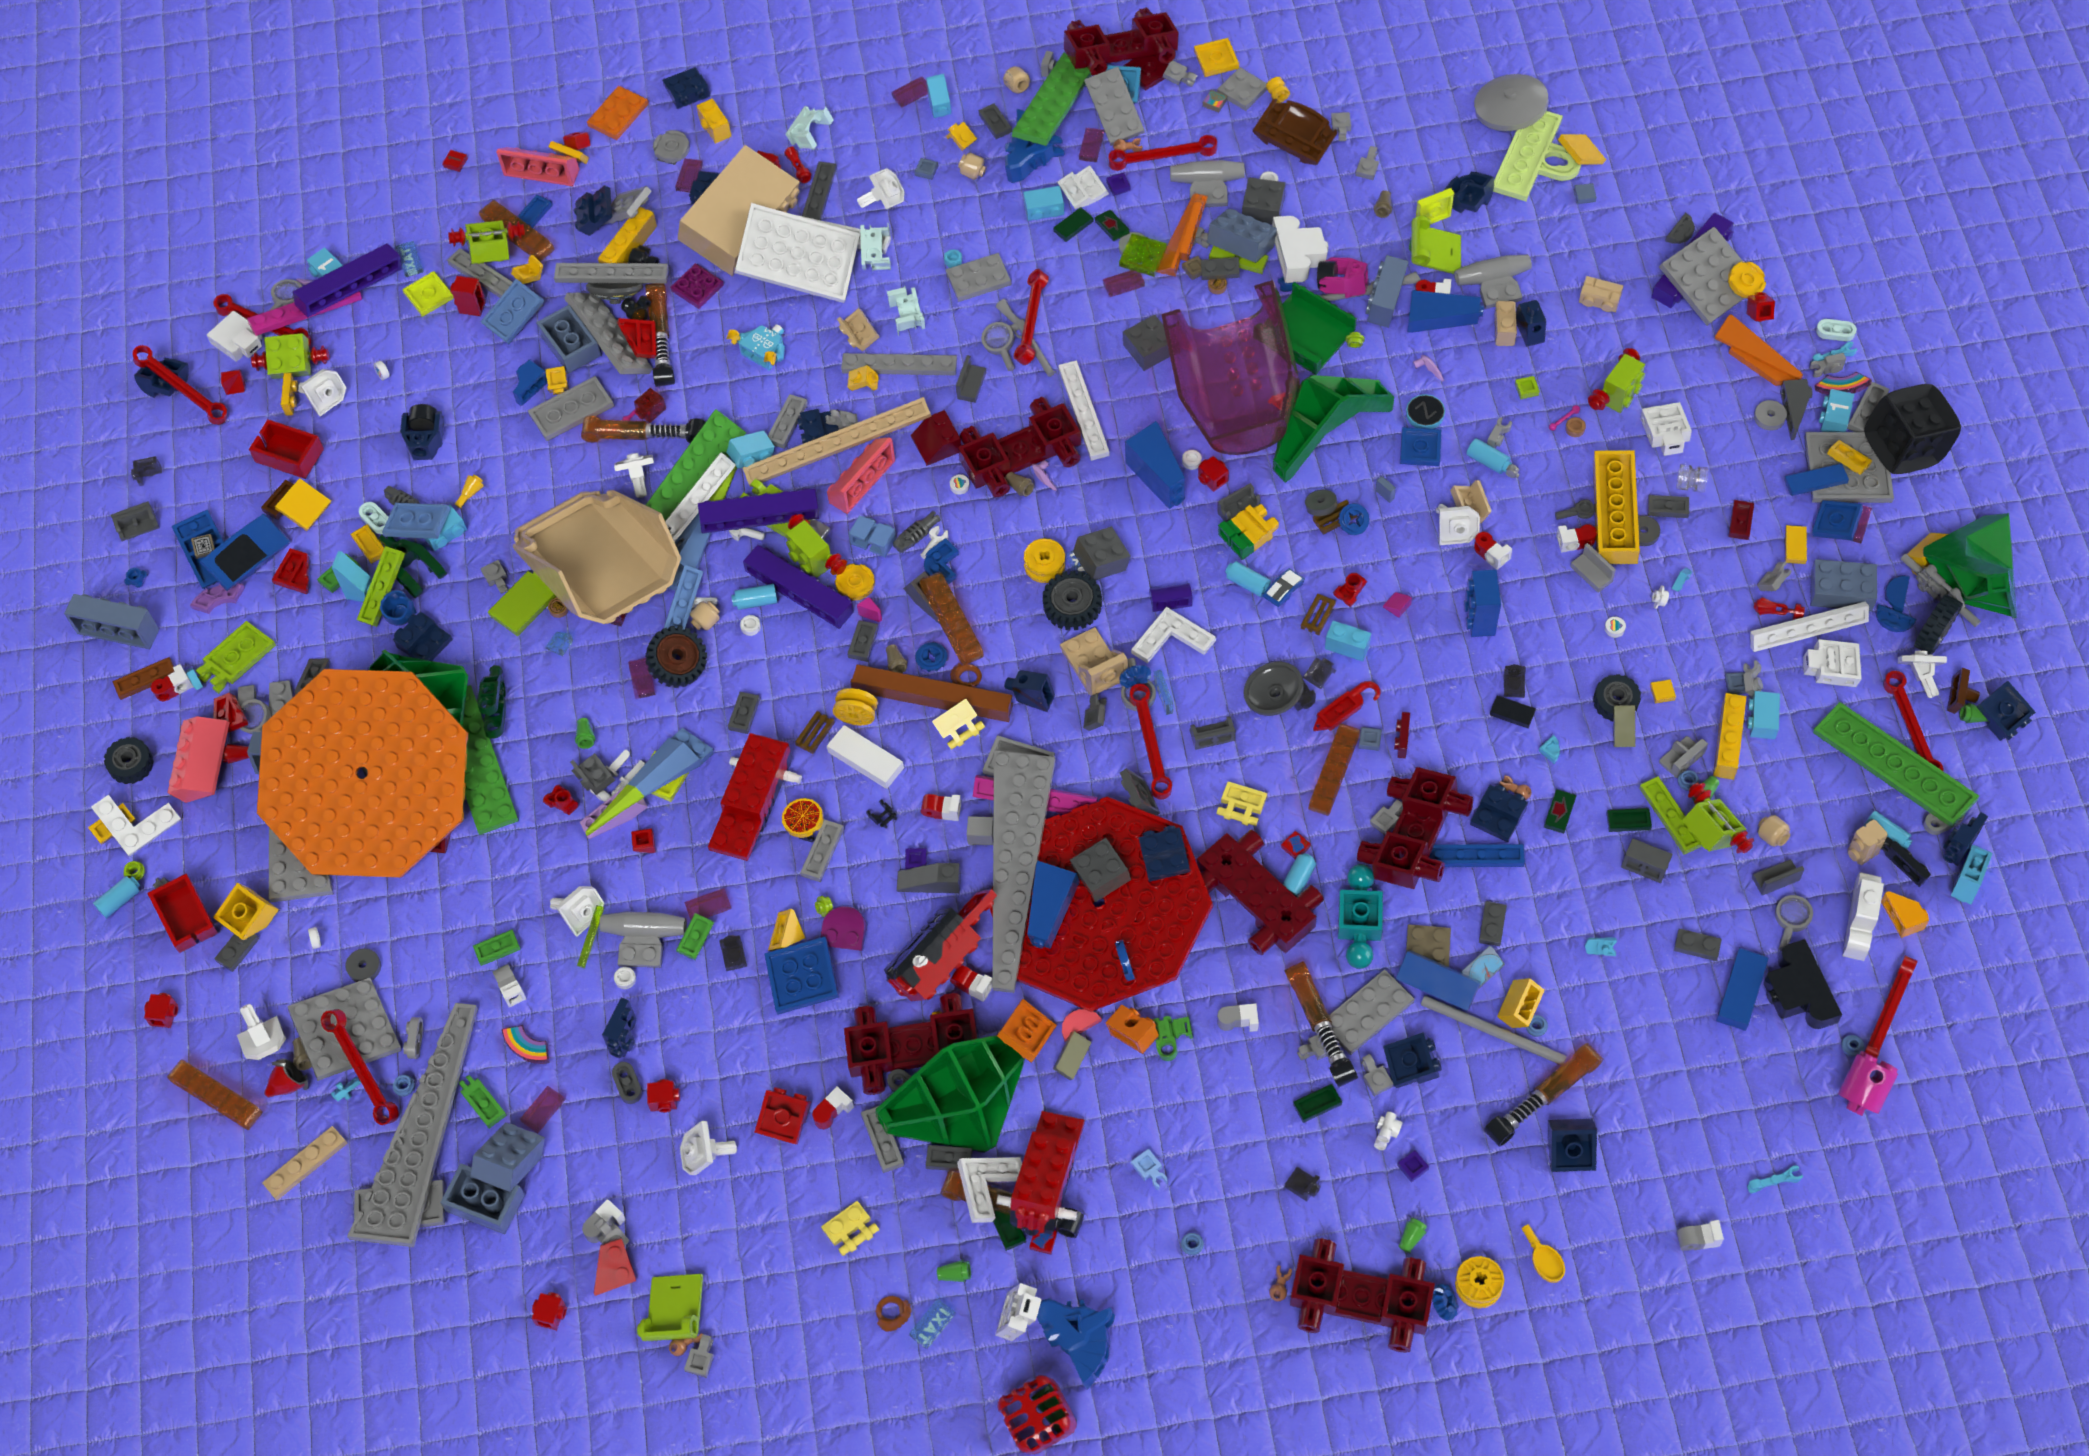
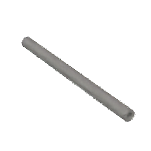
M1426 995L1421 1002V1005L1561 1066L1565 1063L1567 1056Z

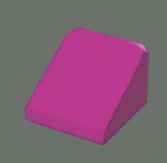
M1395 592L1383 605V608L1399 618L1411 605L1412 597Z
M868 597L857 604L860 616L877 622L882 621L881 610L871 598Z

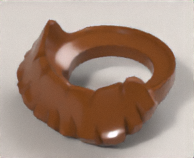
M958 663L953 667L950 674L952 683L974 688L980 683L982 678L981 671L976 666L970 664L961 665ZM965 671H972L977 675V680L967 683L961 681L959 676Z
M888 1296L878 1303L876 1307L877 1324L882 1330L886 1332L897 1330L908 1321L912 1312L908 1300H901L896 1296ZM888 1303H895L899 1306L900 1314L897 1318L891 1320L882 1315V1308Z

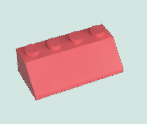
M511 147L500 148L496 151L504 176L573 186L579 172L577 159L571 156Z
M890 437L875 439L871 444H868L864 452L854 459L849 469L843 471L839 480L828 488V501L831 505L848 514L895 462L893 441Z
M199 716L183 721L172 774L169 780L168 794L185 803L215 795L230 722Z

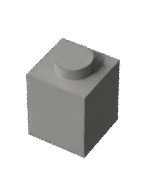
M968 816V845H993V817Z

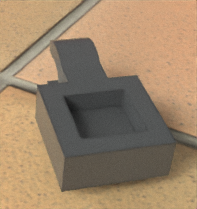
M1098 694L1090 696V708L1085 710L1083 728L1088 731L1104 725L1106 699L1098 700Z

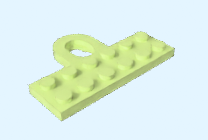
M1546 111L1536 123L1516 131L1495 177L1493 192L1527 201L1538 174L1559 181L1571 180L1579 174L1581 165L1575 162L1563 146L1552 143L1562 122V115ZM1554 156L1567 160L1568 164L1565 166H1551L1546 163L1545 159Z

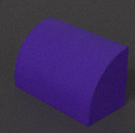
M1189 583L1149 589L1153 612L1163 611L1166 607L1169 609L1192 607V591Z

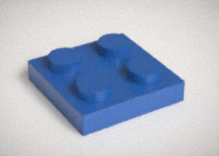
M1402 427L1400 464L1440 466L1441 430Z
M1822 500L1812 530L1813 537L1853 541L1863 511L1862 504Z

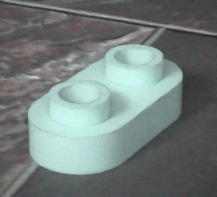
M1832 319L1819 321L1816 328V333L1820 338L1837 341H1851L1857 331L1856 326L1849 321Z
M373 502L362 504L359 508L361 519L375 533L383 534V528L389 517Z

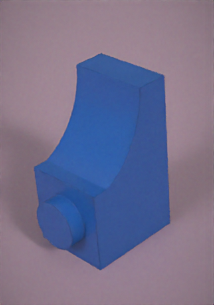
M530 359L516 371L519 383L513 390L516 403L520 406H523L547 384L546 372Z

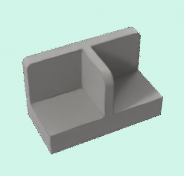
M1688 736L1680 742L1676 740L1673 743L1672 749L1659 760V764L1674 777L1678 778L1682 772L1686 771L1705 754L1708 743L1703 739L1695 743Z

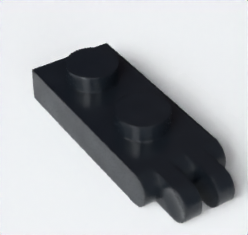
M1886 837L1881 848L1885 855L1918 887L1923 885L1931 875L1926 866L1913 858L1909 850Z

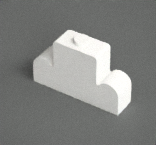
M1273 217L1272 226L1277 228L1275 247L1285 283L1303 282L1308 279L1310 268H1318L1319 261H1326L1328 242L1324 240L1322 230L1319 227L1299 228L1300 221L1296 217Z
M1859 872L1855 880L1842 955L1844 957L1864 961L1869 952L1872 931L1879 917L1884 883H1881V877Z

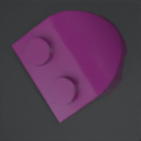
M847 906L838 907L831 910L825 916L822 923L821 937L827 938L829 947L863 951L867 924L858 910Z

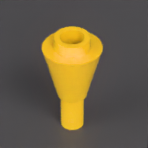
M474 474L472 476L468 475L461 495L455 502V505L461 509L467 499H470L484 487L482 484L483 480Z

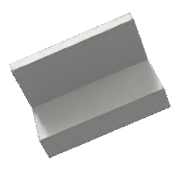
M1588 543L1584 547L1583 554L1571 562L1570 566L1598 593L1613 582L1616 571Z

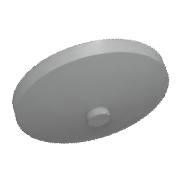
M1523 74L1504 75L1489 81L1478 91L1474 101L1478 120L1488 128L1498 131H1515L1531 126L1541 119L1549 104L1548 92L1544 84L1532 76Z

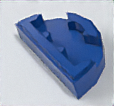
M1910 576L1894 578L1889 582L1885 591V600L1889 602L1893 610L1900 613L1904 610Z
M1877 605L1875 613L1877 621L1889 631L1905 632L1916 623L1917 619L1883 605Z
M1123 939L1116 941L1115 945L1127 981L1134 980Z

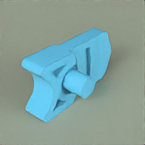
M1612 937L1588 938L1585 943L1586 952L1588 954L1616 956L1613 946L1617 943V939Z
M356 1077L344 1086L341 1082H338L336 1084L337 1089L331 1095L337 1101H340L342 1098L348 1100L351 1098L348 1092L358 1086L361 1081Z

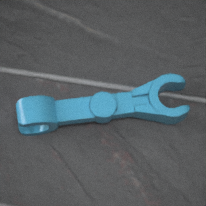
M1847 342L1838 350H1832L1823 355L1820 353L1815 354L1811 362L1823 361L1827 356L1844 353L1845 356H1854L1857 348L1849 349L1853 346V342Z
M1792 1166L1783 1174L1773 1175L1762 1180H1751L1747 1188L1752 1194L1765 1187L1775 1186L1782 1182L1797 1183L1802 1179L1803 1175L1794 1176L1792 1172L1798 1171L1799 1166Z

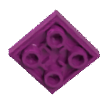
M695 263L670 288L672 292L700 309L724 286V283L721 279Z

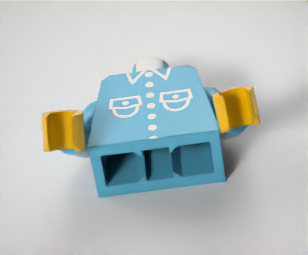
M776 324L771 330L764 326H759L745 333H739L733 329L729 330L726 339H732L731 343L734 345L739 342L741 355L770 371L776 362L784 359L785 347L781 337L784 330L781 326Z

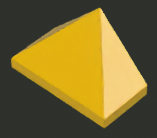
M793 909L778 912L768 951L786 948L805 939Z

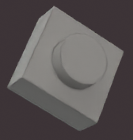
M1046 51L1041 63L1043 77H1048L1056 64V60L1053 59V52Z

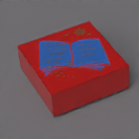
M1296 831L1281 844V848L1294 859L1299 854L1303 855L1311 847V843Z
M1053 1231L1052 1235L1038 1232L1032 1236L1030 1250L1052 1255L1057 1231Z

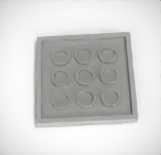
M1715 227L1659 266L1707 326L1745 299L1735 294L1728 282V274L1731 268L1739 262L1743 263V261Z
M1865 432L1805 433L1808 471L1841 464L1827 454L1829 448L1838 440L1873 460L1871 465L1861 475L1842 464L1849 478L1848 483L1811 491L1812 502L1822 503V500L1847 503L1893 502L1894 494L1891 473L1883 466L1871 448Z
M371 978L288 1006V1012L317 1081L353 1068L334 1033L325 1031L321 1025V1016L326 1011L340 1009L344 1012L347 1019L345 1029L365 1064L401 1051L400 1044ZM332 1014L330 1018L331 1024L333 1023L336 1026L337 1019Z

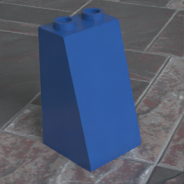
M1155 421L1125 441V460L1130 469L1168 509H1171L1174 506L1180 505L1185 499V477L1159 424Z

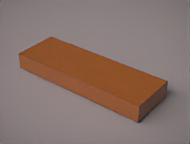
M170 657L112 681L118 697L122 700L150 688L156 679H163L175 672L173 669L174 665Z

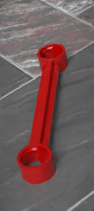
M1204 135L1199 139V142L1125 153L1123 150L1116 149L1109 153V167L1112 170L1120 171L1129 163L1198 152L1203 156H1212L1217 152V139L1212 135ZM1207 144L1213 145V147L1206 148L1204 146ZM1117 158L1123 159L1121 162H1114Z
M1035 269L1027 280V283L1031 286L1023 335L1021 344L1016 348L1013 355L1014 359L1022 365L1029 364L1035 356V350L1031 348L1036 317L1041 290L1049 280L1048 275L1040 269Z
M227 294L218 295L213 301L217 313L222 316L229 315L233 310L246 320L249 317L258 315L234 304L232 298ZM228 302L226 307H219L222 303ZM284 326L270 331L279 336L303 333L308 338L309 345L311 344L310 336L304 328L293 330Z
M139 345L134 348L133 362L135 365L143 368L148 367L204 410L212 424L220 425L226 421L227 409L225 405L209 401L153 358L152 350L148 346ZM147 353L148 359L139 360L137 354ZM213 410L223 411L222 417L215 418L211 412Z
M1900 671L1889 672L1885 677L1883 687L1888 693L1893 694L1917 754L1943 771V765L1932 757L1904 687L1907 682L1905 675ZM1894 678L1899 680L1901 684L1898 687H1894L1889 682L1890 679Z
M1135 684L1130 689L1129 700L1137 709L1153 776L1151 793L1155 798L1163 800L1171 795L1172 782L1164 773L1149 711L1150 690L1144 684ZM1136 691L1146 693L1145 697L1141 698V700L1134 699L1132 695ZM1157 783L1168 785V788L1163 793L1157 792L1154 789Z
M1906 955L1899 967L1897 976L1864 1051L1876 1059L1918 962Z
M340 1009L324 1012L321 1016V1025L325 1031L334 1033L375 1106L373 1109L374 1120L379 1125L395 1122L399 1116L398 1107L393 1102L385 1100L345 1029L346 1015ZM332 1014L337 1019L336 1026L333 1023L331 1024L330 1018ZM384 1106L389 1111V1118L383 1116L382 1110Z

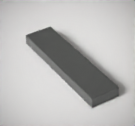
M818 162L803 210V217L817 220L822 219L837 170L836 164Z

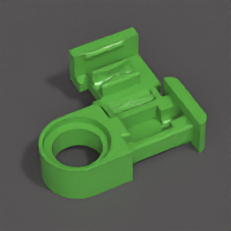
M1170 1016L1163 1017L1164 1020H1159V1018L1153 1019L1159 1034L1158 1040H1155L1157 1052L1162 1060L1171 1061L1176 1058L1178 1054L1176 1039L1180 1035L1189 1036L1190 1039L1193 1038L1189 1016L1174 1019L1173 1022ZM1166 1045L1173 1047V1052L1169 1055H1164L1161 1052L1162 1048Z

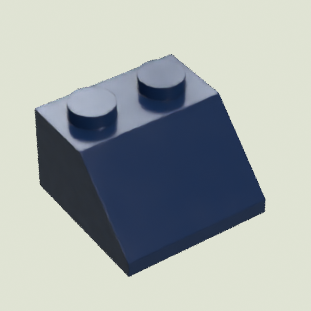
M1593 1119L1548 1120V1147L1551 1172L1596 1171L1597 1128Z

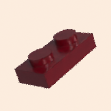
M1734 500L1728 537L1749 540L1754 503Z
M1402 712L1401 720L1397 719L1396 732H1400L1399 738L1395 737L1394 750H1398L1397 758L1406 759L1410 723L1409 712Z

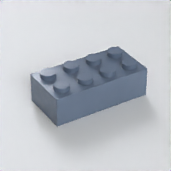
M73 594L64 613L77 634L149 650L159 631L148 609L145 607H134L124 602L115 603L105 598H92L86 594Z

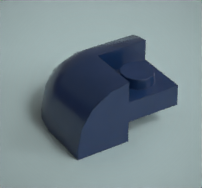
M1470 172V175H1464L1460 178L1456 176L1444 189L1451 188L1454 192L1452 209L1460 213L1464 209L1477 212L1482 204L1488 205L1494 190L1493 176Z
M164 358L163 361H159L183 381L187 382L189 374L188 363L170 358ZM141 367L134 375L139 388L153 398L158 394L171 396L175 391H178L148 367Z

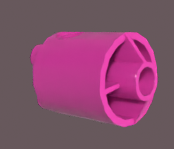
M1863 1051L1856 1055L1838 1092V1095L1849 1100L1846 1108L1863 1116L1865 1109L1879 1114L1898 1076L1897 1068L1882 1060L1878 1064L1876 1063L1878 1059ZM1876 1070L1875 1075L1870 1078V1073Z

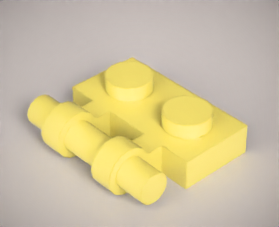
M964 699L932 721L943 738L949 734L953 737V740L947 743L951 750L957 746H962L964 741L973 735L974 737L980 734L979 731L985 728L982 721L975 725L972 723L971 720L977 714L967 699ZM966 724L969 729L958 735L956 730Z
M1228 781L1221 798V803L1228 805L1227 808L1218 807L1217 815L1224 816L1226 820L1240 821L1246 826L1249 824L1257 826L1259 818L1252 817V813L1261 815L1267 799V793ZM1237 807L1246 811L1242 814L1234 811V808Z
M858 1201L821 1226L823 1232L834 1246L841 1241L844 1243L838 1249L842 1256L848 1252H854L859 1244L865 1240L869 1241L873 1238V1234L879 1231L875 1223L868 1228L865 1226L866 1223L871 1221V1218ZM857 1230L861 1232L852 1239L848 1237Z

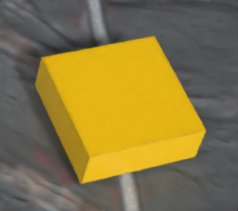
M1671 679L1650 683L1655 704L1675 701L1676 695Z

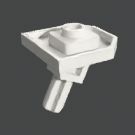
M886 168L869 176L875 188L857 199L861 208L881 200L887 210L904 202V189L896 174Z
M322 369L305 382L298 384V391L306 395L319 416H322L343 401L346 386L339 374L333 370Z
M628 454L626 459L614 463L615 472L628 469L636 497L644 498L647 496L642 466L654 463L653 455Z
M1439 504L1438 508H1436V513L1439 514V545L1470 543L1479 533L1480 516L1470 506L1448 508L1444 504Z
M1915 651V654L1898 657V664L1911 666L1917 682L1921 681L1928 698L1939 695L1932 676L1935 675V666L1947 663L1946 656L1928 655V651Z
M579 886L565 899L552 898L550 900V908L558 910L576 937L601 917L604 906L602 898L592 886Z
M251 1004L241 1007L240 1012L247 1024V1030L238 1034L237 1037L246 1059L260 1060L279 1051L286 1037L278 1017L275 1016L262 1022L261 1019L259 1020Z
M701 1121L683 1136L680 1146L682 1168L690 1175H697L712 1164L716 1156L735 1154L737 1151L735 1141L715 1143V1139H710L707 1121Z

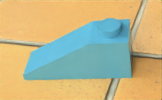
M338 551L331 568L346 599L364 602L372 581L371 576L343 552Z
M1975 845L1971 846L1953 888L1952 897L1961 902L1972 904L1993 853Z

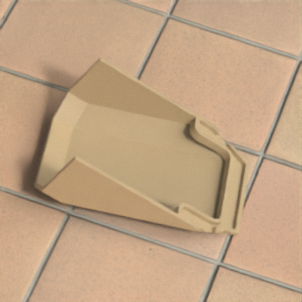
M608 490L607 494H600L599 491L578 493L516 528L515 543L513 544L517 554L571 613L602 624L615 621L616 617L629 613L638 604L648 602L650 597L655 594L665 592L673 584L681 560V556L662 514L614 490Z

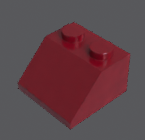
M945 410L926 418L911 434V438L926 466L959 453L958 447L961 446V438Z

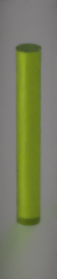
M596 905L577 963L578 967L585 968L600 923V917L603 914L604 907Z

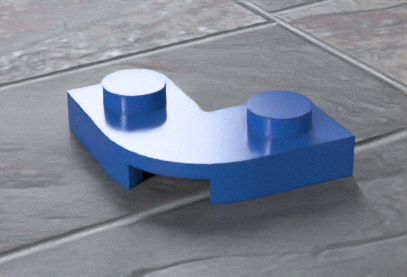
M946 538L926 553L924 560V571L941 590L956 579V574L946 564L959 555L958 550Z

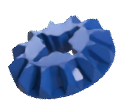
M1349 504L1343 507L1338 514V523L1348 535H1359L1369 525V514L1360 504ZM1350 515H1358L1356 518V524H1348L1351 520Z
M931 642L919 647L915 654L916 664H918L921 670L924 669L930 672L933 670L938 671L939 668L944 667L946 661H948L946 649L942 645ZM929 652L933 657H935L934 662H931V660L929 659Z
M1144 665L1129 667L1120 675L1119 681L1125 688L1132 687L1135 684L1147 683L1151 678V670Z
M1448 1284L1436 1285L1432 1297L1433 1306L1443 1320H1453L1457 1316L1456 1309L1459 1308L1454 1291L1450 1289Z

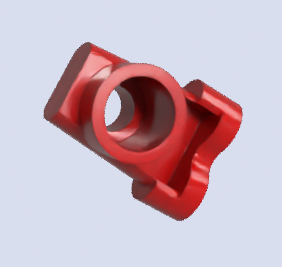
M1351 573L1346 577V583L1338 586L1333 594L1347 606L1351 607L1357 601L1356 597L1367 581L1359 574Z
M556 785L553 791L546 794L543 798V803L550 808L555 807L568 815L578 808V802L561 785Z

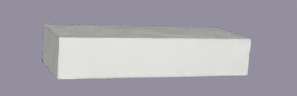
M845 725L827 745L828 753L886 789L904 769L903 761Z

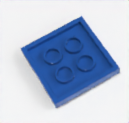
M826 937L764 953L775 1011L778 1015L839 998Z

